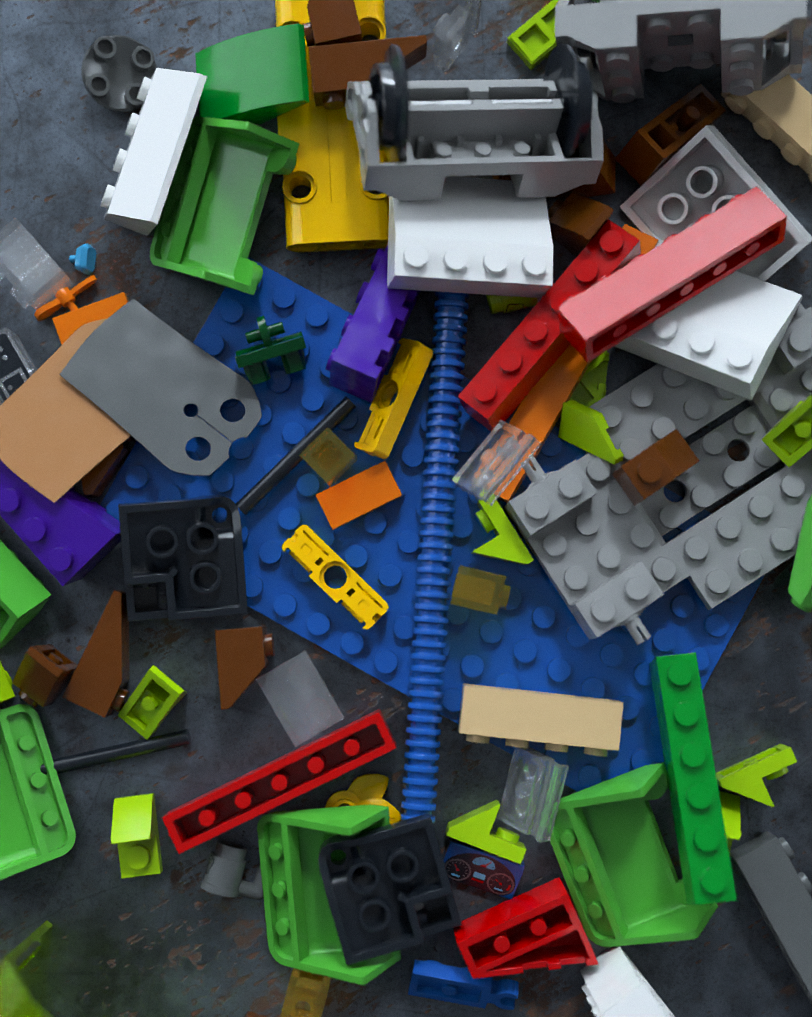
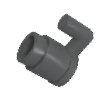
M218 840L215 851L211 852L200 887L207 892L229 898H236L238 896L255 900L264 898L260 863L254 882L243 881L242 877L247 863L245 856L248 849L233 842Z

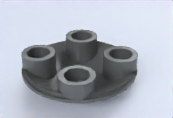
M110 35L99 37L89 47L82 61L81 74L87 92L98 104L109 110L129 112L142 107L143 101L137 99L144 77L151 79L157 66L154 54L150 48L127 36Z

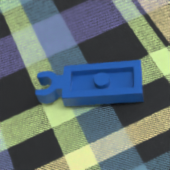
M414 960L408 995L479 1008H486L487 1003H492L501 1009L514 1010L515 999L518 998L519 982L511 979L496 981L492 980V977L473 979L468 967L459 968L443 965L435 960Z

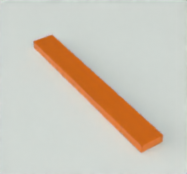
M624 224L622 227L640 240L641 254L651 251L659 243L658 239L629 225ZM572 344L568 346L521 401L474 482L476 487L489 494L493 493L495 497L506 503L512 500L526 476V472L519 462L531 454L536 459L562 413L563 403L569 401L591 361L586 362Z

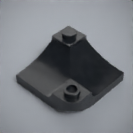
M213 495L180 500L118 504L128 622L168 618V621L248 614L241 519L239 509L232 499L223 495ZM219 507L225 509L226 517L224 520L215 521L212 518L214 509Z
M430 813L372 830L358 832L351 836L338 834L326 839L322 843L318 855L319 869L347 966L425 943V936L462 926ZM335 850H342L346 856L341 860H335L331 854Z

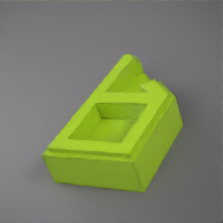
M552 0L507 37V44L530 70L548 57L557 46L555 39V6L558 0Z
M605 351L591 361L569 400L572 399L589 407L605 397L610 355L608 351Z
M572 399L563 403L558 438L614 465L623 461L624 455L621 449L617 450L606 431L609 426L602 413Z

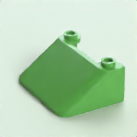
M194 117L150 248L152 264L254 295L257 285L262 279L263 269L255 261L248 259L272 175H289L294 170L299 143L246 121Z
M18 704L0 710L1 880L65 855L72 849L76 839L73 822L57 771L54 769L53 758L40 717L35 709L25 704ZM42 764L46 767L47 775L40 771Z
M664 762L642 766L555 800L543 811L542 821L584 931L593 943L601 947L696 939L718 908L717 903L687 904L683 879H678L650 806L649 800L662 797L669 788L668 773Z
M368 804L270 812L260 818L257 825L267 940L269 951L279 964L365 985L401 960V952L398 950L347 966L318 862L319 849L326 839L338 834L351 836L358 832L389 825V807ZM335 850L331 856L335 860H341L346 854L342 850Z

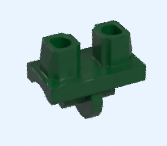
M264 315L256 318L259 329L245 333L248 344L263 340V343L235 351L238 368H244L245 374L252 385L271 379L266 360L281 356L286 374L306 369L303 351L306 348L302 331L272 340L271 337L285 333L282 322L267 326Z

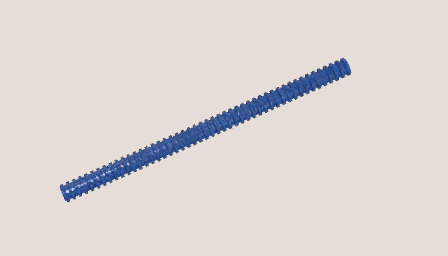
M435 291V296L439 300L435 301L434 308L438 310V312L434 313V320L437 321V324L433 325V332L436 333V336L432 337V344L436 345L432 349L435 360L431 361L430 367L434 369V372L430 373V380L433 381V384L429 385V392H432V396L428 397V403L432 406L431 409L427 410V415L431 416V420L427 421L426 427L430 428V433H426V440H429V445L425 446L428 457L424 458V463L428 464V467L423 470V475L427 476V481H424L422 485L423 488H426V493L422 494L425 506H421L424 518H420V524H423L424 527L423 530L419 531V536L423 537V542H419L418 548L422 549V555H418L421 567H417L420 579H416V585H420L419 591L415 592V597H419V603L414 605V609L418 610V616H414L413 620L417 622V628H413L416 640L412 641V646L416 648L415 653H411V658L415 659V664L410 666V670L414 671V677H410L409 683L413 684V689L409 690L412 702H408L411 714L407 715V720L411 721L409 727H406V733L410 734V739L405 741V745L409 746V751H406L404 756L408 758V763L404 764L407 776L403 777V783L407 785L406 788L402 789V795L406 796V800L401 802V807L405 809V813H402L400 816V820L403 821L430 813L433 823H435L436 819L432 815V811L436 810V803H433V798L437 797V791L433 789L435 785H438V779L434 778V774L439 772V767L435 765V761L439 760L440 757L436 753V748L440 747L437 735H441V729L437 727L438 723L442 722V717L438 716V712L443 710V705L439 704V698H443L444 695L440 691V686L444 685L441 673H445V667L441 666L442 661L446 660V655L442 654V650L447 648V643L443 642V636H447L448 633L447 630H444V624H448V618H445V611H449V606L445 604L446 599H450V594L446 593V589L451 586V582L447 581V575H451L452 571L448 569V563L452 562L449 551L453 550V545L449 544L450 538H454V533L450 532V527L455 525V521L451 520V514H455L452 502H456L453 490L457 489V484L453 483V480L458 477V472L454 471V466H458L459 460L455 459V454L459 453V447H456V442L460 441V435H457V430L461 429V423H458L457 419L462 416V412L458 410V406H462L458 395L463 391L460 382L464 381V375L460 374V372L465 368V363L461 362V359L465 358L466 354L462 347L466 346V339L463 338V335L467 334V327L464 326V323L468 321V316L464 314V311H467L469 308V304L465 302V299L469 298V293Z

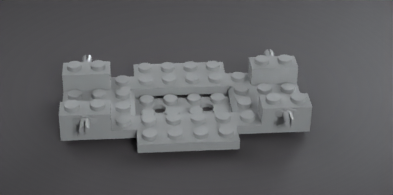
M800 302L752 400L671 368L656 364L589 406V408L603 414L609 426L606 431L617 450L621 449L624 455L623 461L614 465L588 453L578 460L575 459L558 471L546 474L533 454L519 462L532 483L525 492L510 500L504 509L589 640L598 638L613 627L625 625L636 644L639 645L649 639L651 634L648 633L638 616L647 605L663 596L665 591L685 578L689 580L709 610L796 554L806 503L812 494V449L790 468L786 465L672 540L665 542L662 536L781 460L761 439L796 404L806 400L812 394V307L805 310ZM745 400L748 401L750 407L689 445L699 459V462L672 480L681 483L684 487L685 495L681 501H669L665 497V486H663L635 506L612 475L614 471L677 429L685 439ZM738 440L746 445L748 455L744 461H734L729 457L727 447L731 441Z

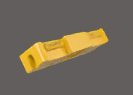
M402 338L398 342L401 346L388 375H384L369 408L372 411L359 442L354 443L355 448L381 459H387L390 455L433 356V350L419 341ZM398 391L396 399L390 405L392 397Z
M301 525L295 531V534L283 543V552L290 549L289 554L308 573L312 571L309 577L336 603L342 600L341 605L360 623L363 621L366 623L363 629H370L388 610V603L307 525ZM332 566L342 567L347 575L345 584L337 589L330 588L324 579L325 572Z

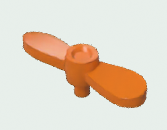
M95 275L83 280L71 290L68 287L60 289L55 294L56 299L35 311V318L38 321H43L62 306L64 308L68 307L70 311L78 309L74 303L76 301L75 297L97 281Z

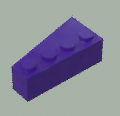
M388 245L385 250L378 249L371 266V270L375 272L369 283L363 282L356 299V303L359 305L354 315L349 314L341 332V342L337 349L334 348L325 368V370L330 371V386L372 403L421 290L387 288Z
M0 460V516L62 586L84 578L121 542L120 521L109 515L107 510L95 501L91 502L76 492L75 487L72 486L54 503L24 482Z

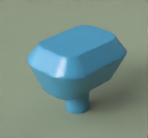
M85 243L76 249V255H70L69 261L75 263L76 270L90 275L95 270L96 250L90 244Z

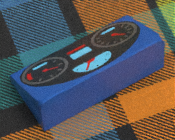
M449 837L443 855L449 879L508 899L513 898L525 869L524 861L518 864Z

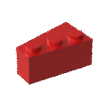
M560 877L462 920V926L453 928L457 945L473 979L524 973L523 970L548 967L549 970L561 969V965L585 963L586 966L599 964Z

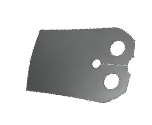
M131 299L95 329L59 374L124 428L171 471L181 474L210 476L229 458L228 452L231 444L239 438H247L262 417L260 403L255 390L245 378L189 341L134 299ZM237 399L244 405L245 415L241 420L228 422L221 416L220 407L226 400ZM188 404L196 405L198 407L197 415L194 417L186 416L184 407ZM202 437L210 443L211 452L204 460L196 461L189 458L186 454V444L192 438Z

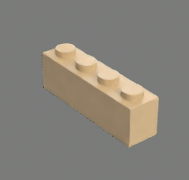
M788 74L763 90L753 91L748 95L737 96L732 95L730 92L721 93L725 98L727 106L733 112L743 114L753 123L756 133L776 144L781 149L782 156L789 163L799 165L809 175L812 183V95Z
M463 683L458 731L460 734H466V741L489 743L490 737L506 738L505 745L512 747L529 748V741L545 743V750L568 752L570 745L584 747V754L607 756L608 750L619 751L624 703L612 699Z

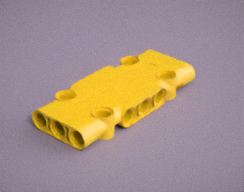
M275 0L276 27L292 24L302 25V23L309 22L307 10L309 0ZM354 0L362 37L374 35L378 40L386 39L384 0ZM305 39L309 102L277 117L278 135L299 143L294 170L289 175L283 174L282 188L285 207L286 249L292 252H318L386 248L388 245L389 196L384 193L372 194L368 190L363 189L360 176L359 147L353 121L347 119L345 107L330 110L325 109L323 106L315 105L309 47H307ZM379 150L380 163H388L385 151ZM305 185L311 189L308 196L300 199L291 195L295 187Z

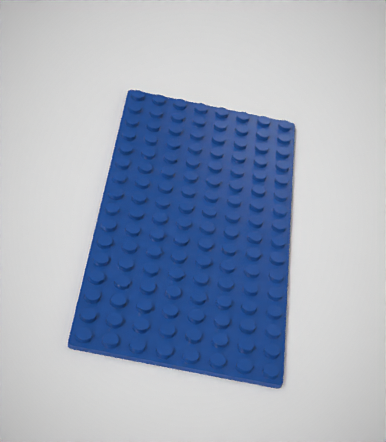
M255 261L263 269L262 279L257 285L255 294L250 295L225 287L193 343L241 375L251 384L244 368H238L235 351L263 343V340L248 344L245 333L259 329L256 318L264 315L267 326L282 322L285 333L271 337L272 340L302 331L306 348L303 349L306 369L286 374L281 356L266 360L271 379L252 385L260 403L262 417L247 438H239L231 444L228 452L229 458L210 476H193L171 471L143 445L136 441L100 505L107 510L109 515L119 521L118 504L180 500L213 495L229 497L236 504L346 396L353 402L356 408L247 515L239 509L247 606L412 698V696H409V690L413 689V684L409 683L410 677H414V671L410 670V666L415 664V659L411 658V653H415L416 648L412 646V641L416 640L413 628H417V622L413 620L414 616H418V610L414 609V605L419 603V597H415V592L419 591L420 585H416V579H420L417 567H421L418 555H422V549L418 548L419 542H423V537L419 536V531L423 530L424 527L423 524H420V518H424L421 506H425L422 494L426 493V488H423L422 485L424 481H427V476L423 475V470L428 467V464L424 463V458L428 457L425 446L429 445V440H426V433H430V428H427L426 424L427 421L431 420V416L427 415V410L431 409L432 406L428 403V397L432 396V392H429V385L433 384V381L430 380V373H433L434 369L430 367V364L434 359L431 358L388 458L381 459L371 456L355 448L354 443L359 442L372 411L369 410L371 403L330 386V371L325 370L332 350L334 348L337 349L341 342V332L349 314H353ZM397 344L384 375H388L401 344ZM465 376L464 381L460 382V386L463 387V390L471 381ZM398 391L392 397L390 405L396 399ZM229 399L221 405L220 413L228 422H237L245 415V407L237 399ZM194 404L186 405L184 407L185 415L188 417L196 416L198 407ZM458 406L462 416L457 419V422L461 423V429L457 430V435H460V441L456 442V447H459V453L455 454V459H458L459 463L458 466H454V471L458 472V477L453 480V483L457 484V489L453 490L456 502H452L455 514H451V520L455 521V525L450 527V532L454 533V538H450L449 544L453 545V550L449 551L452 562L448 563V569L452 571L451 575H447V581L451 582V586L446 589V593L450 594V599H446L445 604L449 606V611H445V618H448V624H444V630H447L448 633L447 636H443V642L447 643V648L442 650V654L446 655V660L442 661L441 666L445 667V673H441L444 685L440 686V691L444 695L443 698H439V704L443 705V710H439L438 713L459 725L463 683L618 700L624 703L619 751L608 750L607 756L584 754V747L569 745L568 752L545 750V743L529 741V748L505 745L506 738L490 737L489 742L577 792L642 766L664 762L649 663L659 656L696 652L703 690L765 574L709 610L689 580L685 578L665 591L663 596L647 605L638 616L648 633L651 634L649 639L637 645L626 626L623 625L613 627L598 638L589 640L505 511L506 502L495 497L534 560L527 565H520L471 554L472 551L497 537L493 530L487 533L475 515L480 510L477 505L478 501L488 496L489 493L476 487L474 482L517 408L497 432L493 434L467 414L463 406ZM554 426L538 453L536 460L546 474L558 471L589 452L558 438L559 429ZM195 437L188 441L185 451L189 458L200 461L209 456L211 447L206 439ZM386 461L402 493V497L332 530L316 494ZM527 474L513 498L525 492L532 483ZM664 487L665 497L669 501L679 502L683 499V497ZM216 508L212 512V518L215 521H222L226 517V510L223 508ZM705 509L663 535V539L665 542L672 540L712 513ZM301 525L310 527L388 603L389 608L386 613L370 629H363L366 623L364 621L360 623L341 605L342 600L336 603L309 577L312 571L308 573L289 554L290 549L283 552V543L288 538H291ZM340 566L330 567L325 572V583L334 589L342 587L347 579L345 570Z

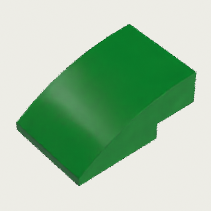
M292 24L247 33L222 41L195 53L196 73L207 76L199 100V117L246 121L261 125L309 102L304 25Z

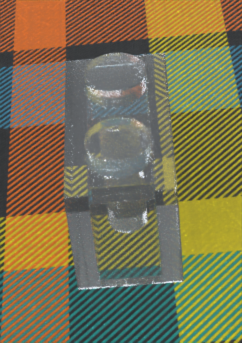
M16 218L0 230V281L4 277L10 281L14 287L9 292L23 308L26 309L31 305L37 310L46 303L56 299L55 295L60 289L64 287L70 288L75 284Z

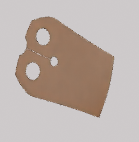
M107 319L89 322L78 328L25 383L0 405V460L24 482L54 503L131 436L108 414L59 375L84 341Z

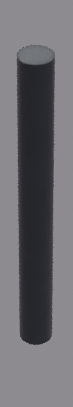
M345 396L235 505L247 515L356 408L353 402Z
M185 729L150 737L148 740L140 739L53 759L54 769L57 771V774L190 745L191 737L189 730ZM42 764L40 771L47 775L46 767Z

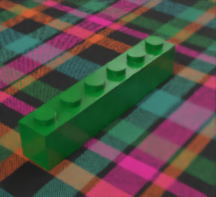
M696 652L655 657L649 663L664 762L668 773L669 794L686 902L691 905L734 901L737 899Z

